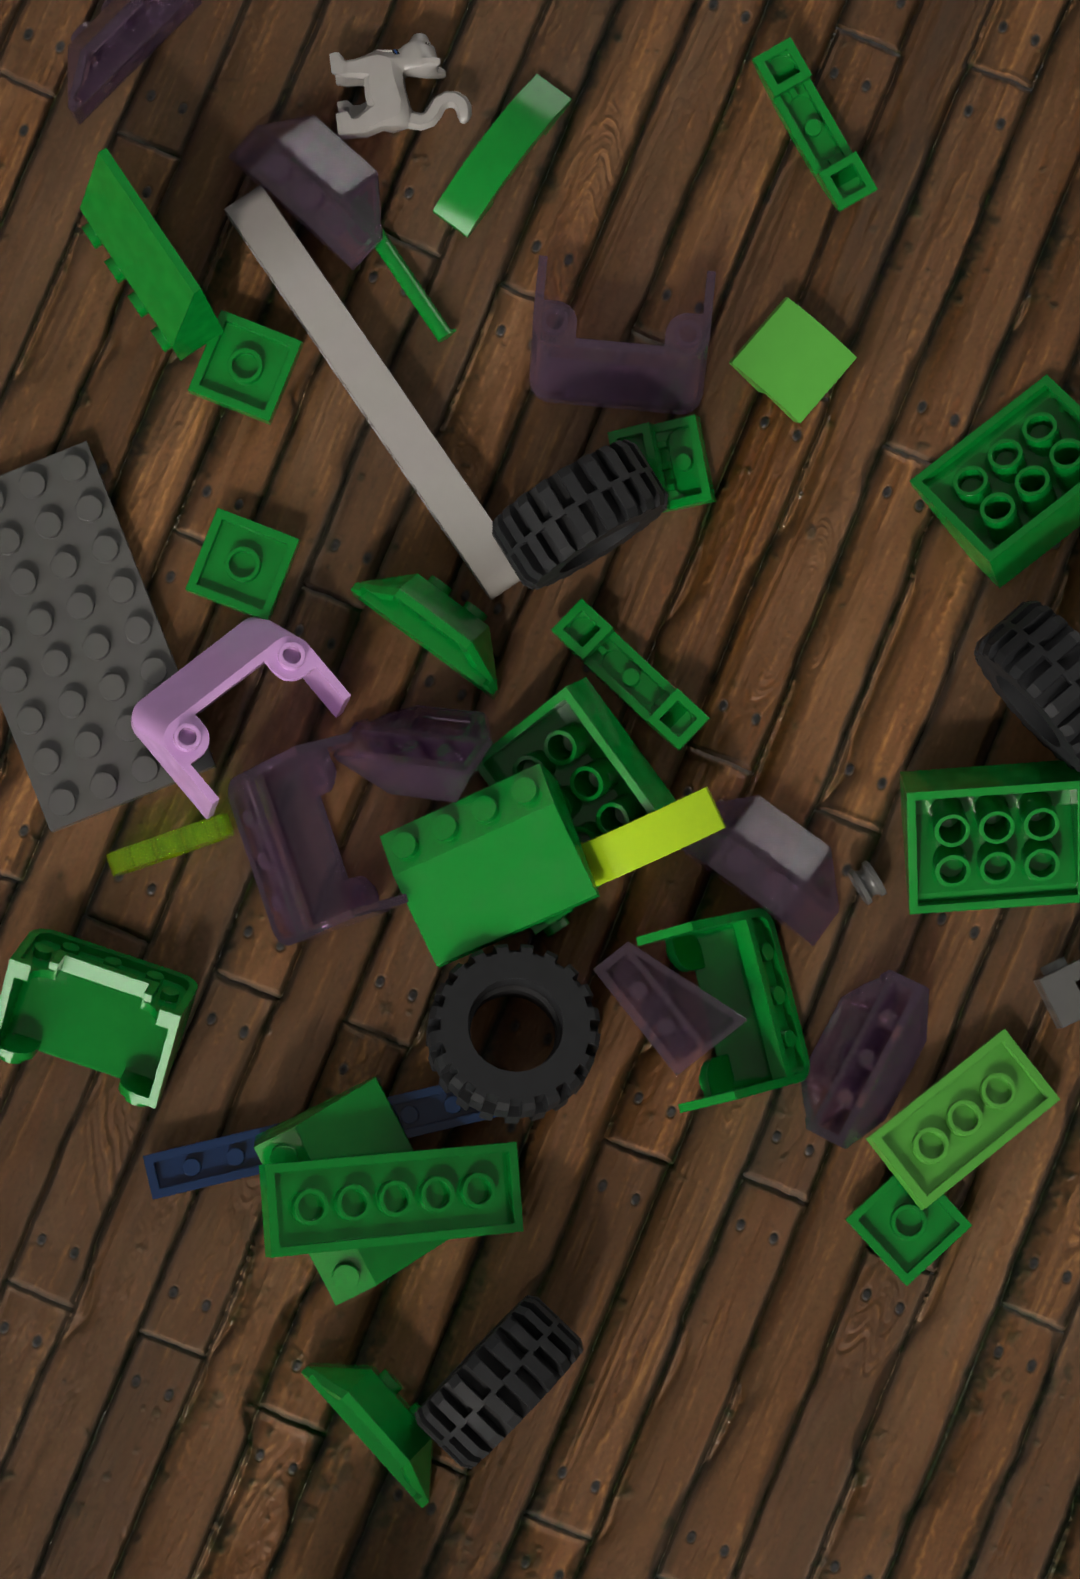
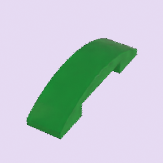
M789 37L754 57L752 62L779 118L806 165L835 208L841 212L877 191L878 188L856 151L852 152L810 79L812 73L792 38Z
M536 74L508 104L475 146L433 209V213L468 238L493 206V199L543 134L547 135L572 102V99Z
M582 598L551 629L552 633L599 680L678 751L710 720L682 691L673 687L614 631V628Z

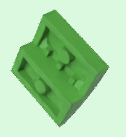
M785 297L729 361V364L758 392L765 393L792 421L801 423L857 357L815 318L790 298Z

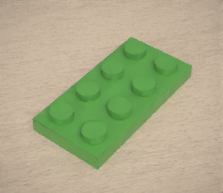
M1004 1028L865 1139L918 1207L923 1210L1046 1112L1060 1098Z

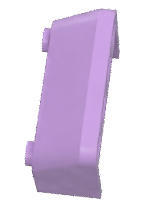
M258 617L245 619L142 698L135 705L132 712L131 726L136 736L206 820L214 815L219 797L192 766L193 763L205 754L210 739L206 726L197 717L198 714L264 663L275 676L284 681H297L303 678L336 718L344 712L351 697V694L306 641L270 620Z

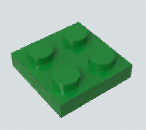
M220 310L217 319L224 333L217 335L207 342L188 391L190 394L271 425L303 348V342L232 313Z
M217 508L185 590L251 617L270 620L301 541L288 534Z
M893 1174L844 1218L905 1286H908L972 1226L944 1194L926 1209L921 1210Z

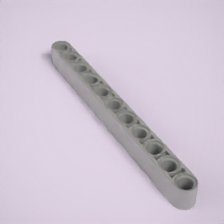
M259 185L226 207L224 211L243 241L486 595L492 600L520 581L492 536L493 521L264 188Z

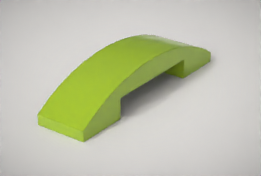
M708 786L596 838L581 843L597 887L726 828V825Z

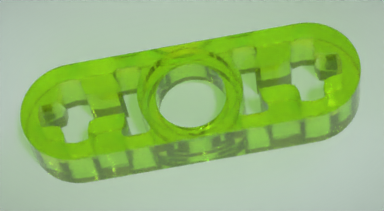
M228 813L118 849L107 854L106 858L112 876L117 877L218 843L234 836L235 833Z

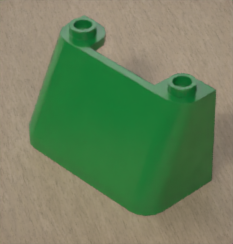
M34 929L28 933L8 963L0 994V1059L11 1064H21L26 1060H31L40 1051L120 1078L118 1090L128 1103L134 1106H148L155 1109L161 1100L195 1000L198 984L190 976L55 930Z

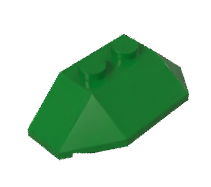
M419 574L356 582L350 589L354 597L494 700L499 694L490 628L484 623L488 616L468 601L461 606L450 598L449 595L452 589L440 579L431 575L426 580Z
M310 1363L301 1372L303 1376L397 1479L418 1505L423 1508L429 1503L431 1497L433 1439L417 1425L415 1412L419 1409L420 1405L415 1402L412 1406H409L400 1396L399 1392L403 1387L393 1374L386 1368L380 1373L375 1366Z

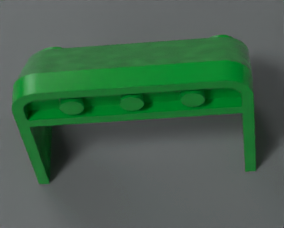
M755 908L696 920L636 937L638 946L665 940L666 953L670 962L681 972L695 970L717 1057L707 1059L703 1063L699 1075V1083L705 1097L678 1104L680 1113L802 1082L808 1077L810 1060L776 927L772 917L766 910Z

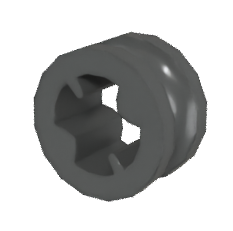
M866 860L861 863L862 867L860 870L854 871L851 869L847 874L866 905H869L873 902V896L880 895L882 897L887 892L879 876Z

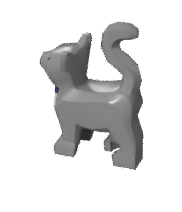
M414 34L410 41L400 49H377L356 59L345 60L339 52L329 54L331 73L335 75L337 86L348 88L360 86L364 87L366 102L361 105H352L348 100L337 102L339 113L336 114L338 135L341 140L368 138L382 131L393 134L406 129L422 131L434 127L447 108L455 109L457 117L462 124L469 122L472 116L471 103L465 95L458 91H444L433 97L423 113L412 110L406 91L405 79L407 77L441 79L446 77L445 69L439 67L441 58H437L436 50L425 34Z

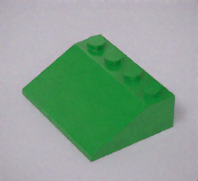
M104 148L98 152L80 206V210L88 222L81 228L95 249L103 245L110 255V258L105 260L104 263L118 284L126 279L133 289V292L127 295L140 317L143 318L149 314L157 325L150 331L164 353L172 348L181 361L207 344L214 337L224 333V330L201 287L108 149Z
M1047 374L910 480L911 486L961 548L999 589L1080 526V405Z
M587 677L564 687L471 761L489 786L540 763L557 777L580 843L596 838L676 801Z
M1057 760L900 772L901 816L910 915L1080 903V772L1076 771V769L1068 767L1064 761Z
M540 763L380 836L394 879L436 966L439 968L600 897L557 777Z
M376 1076L256 1135L254 1141V1149L262 1164L414 1151ZM449 1239L312 1253L309 1255L337 1306L377 1286Z

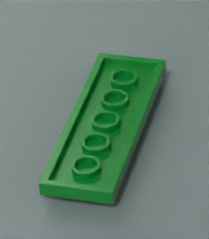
M517 1142L259 1165L265 1257L269 1258L524 1231Z

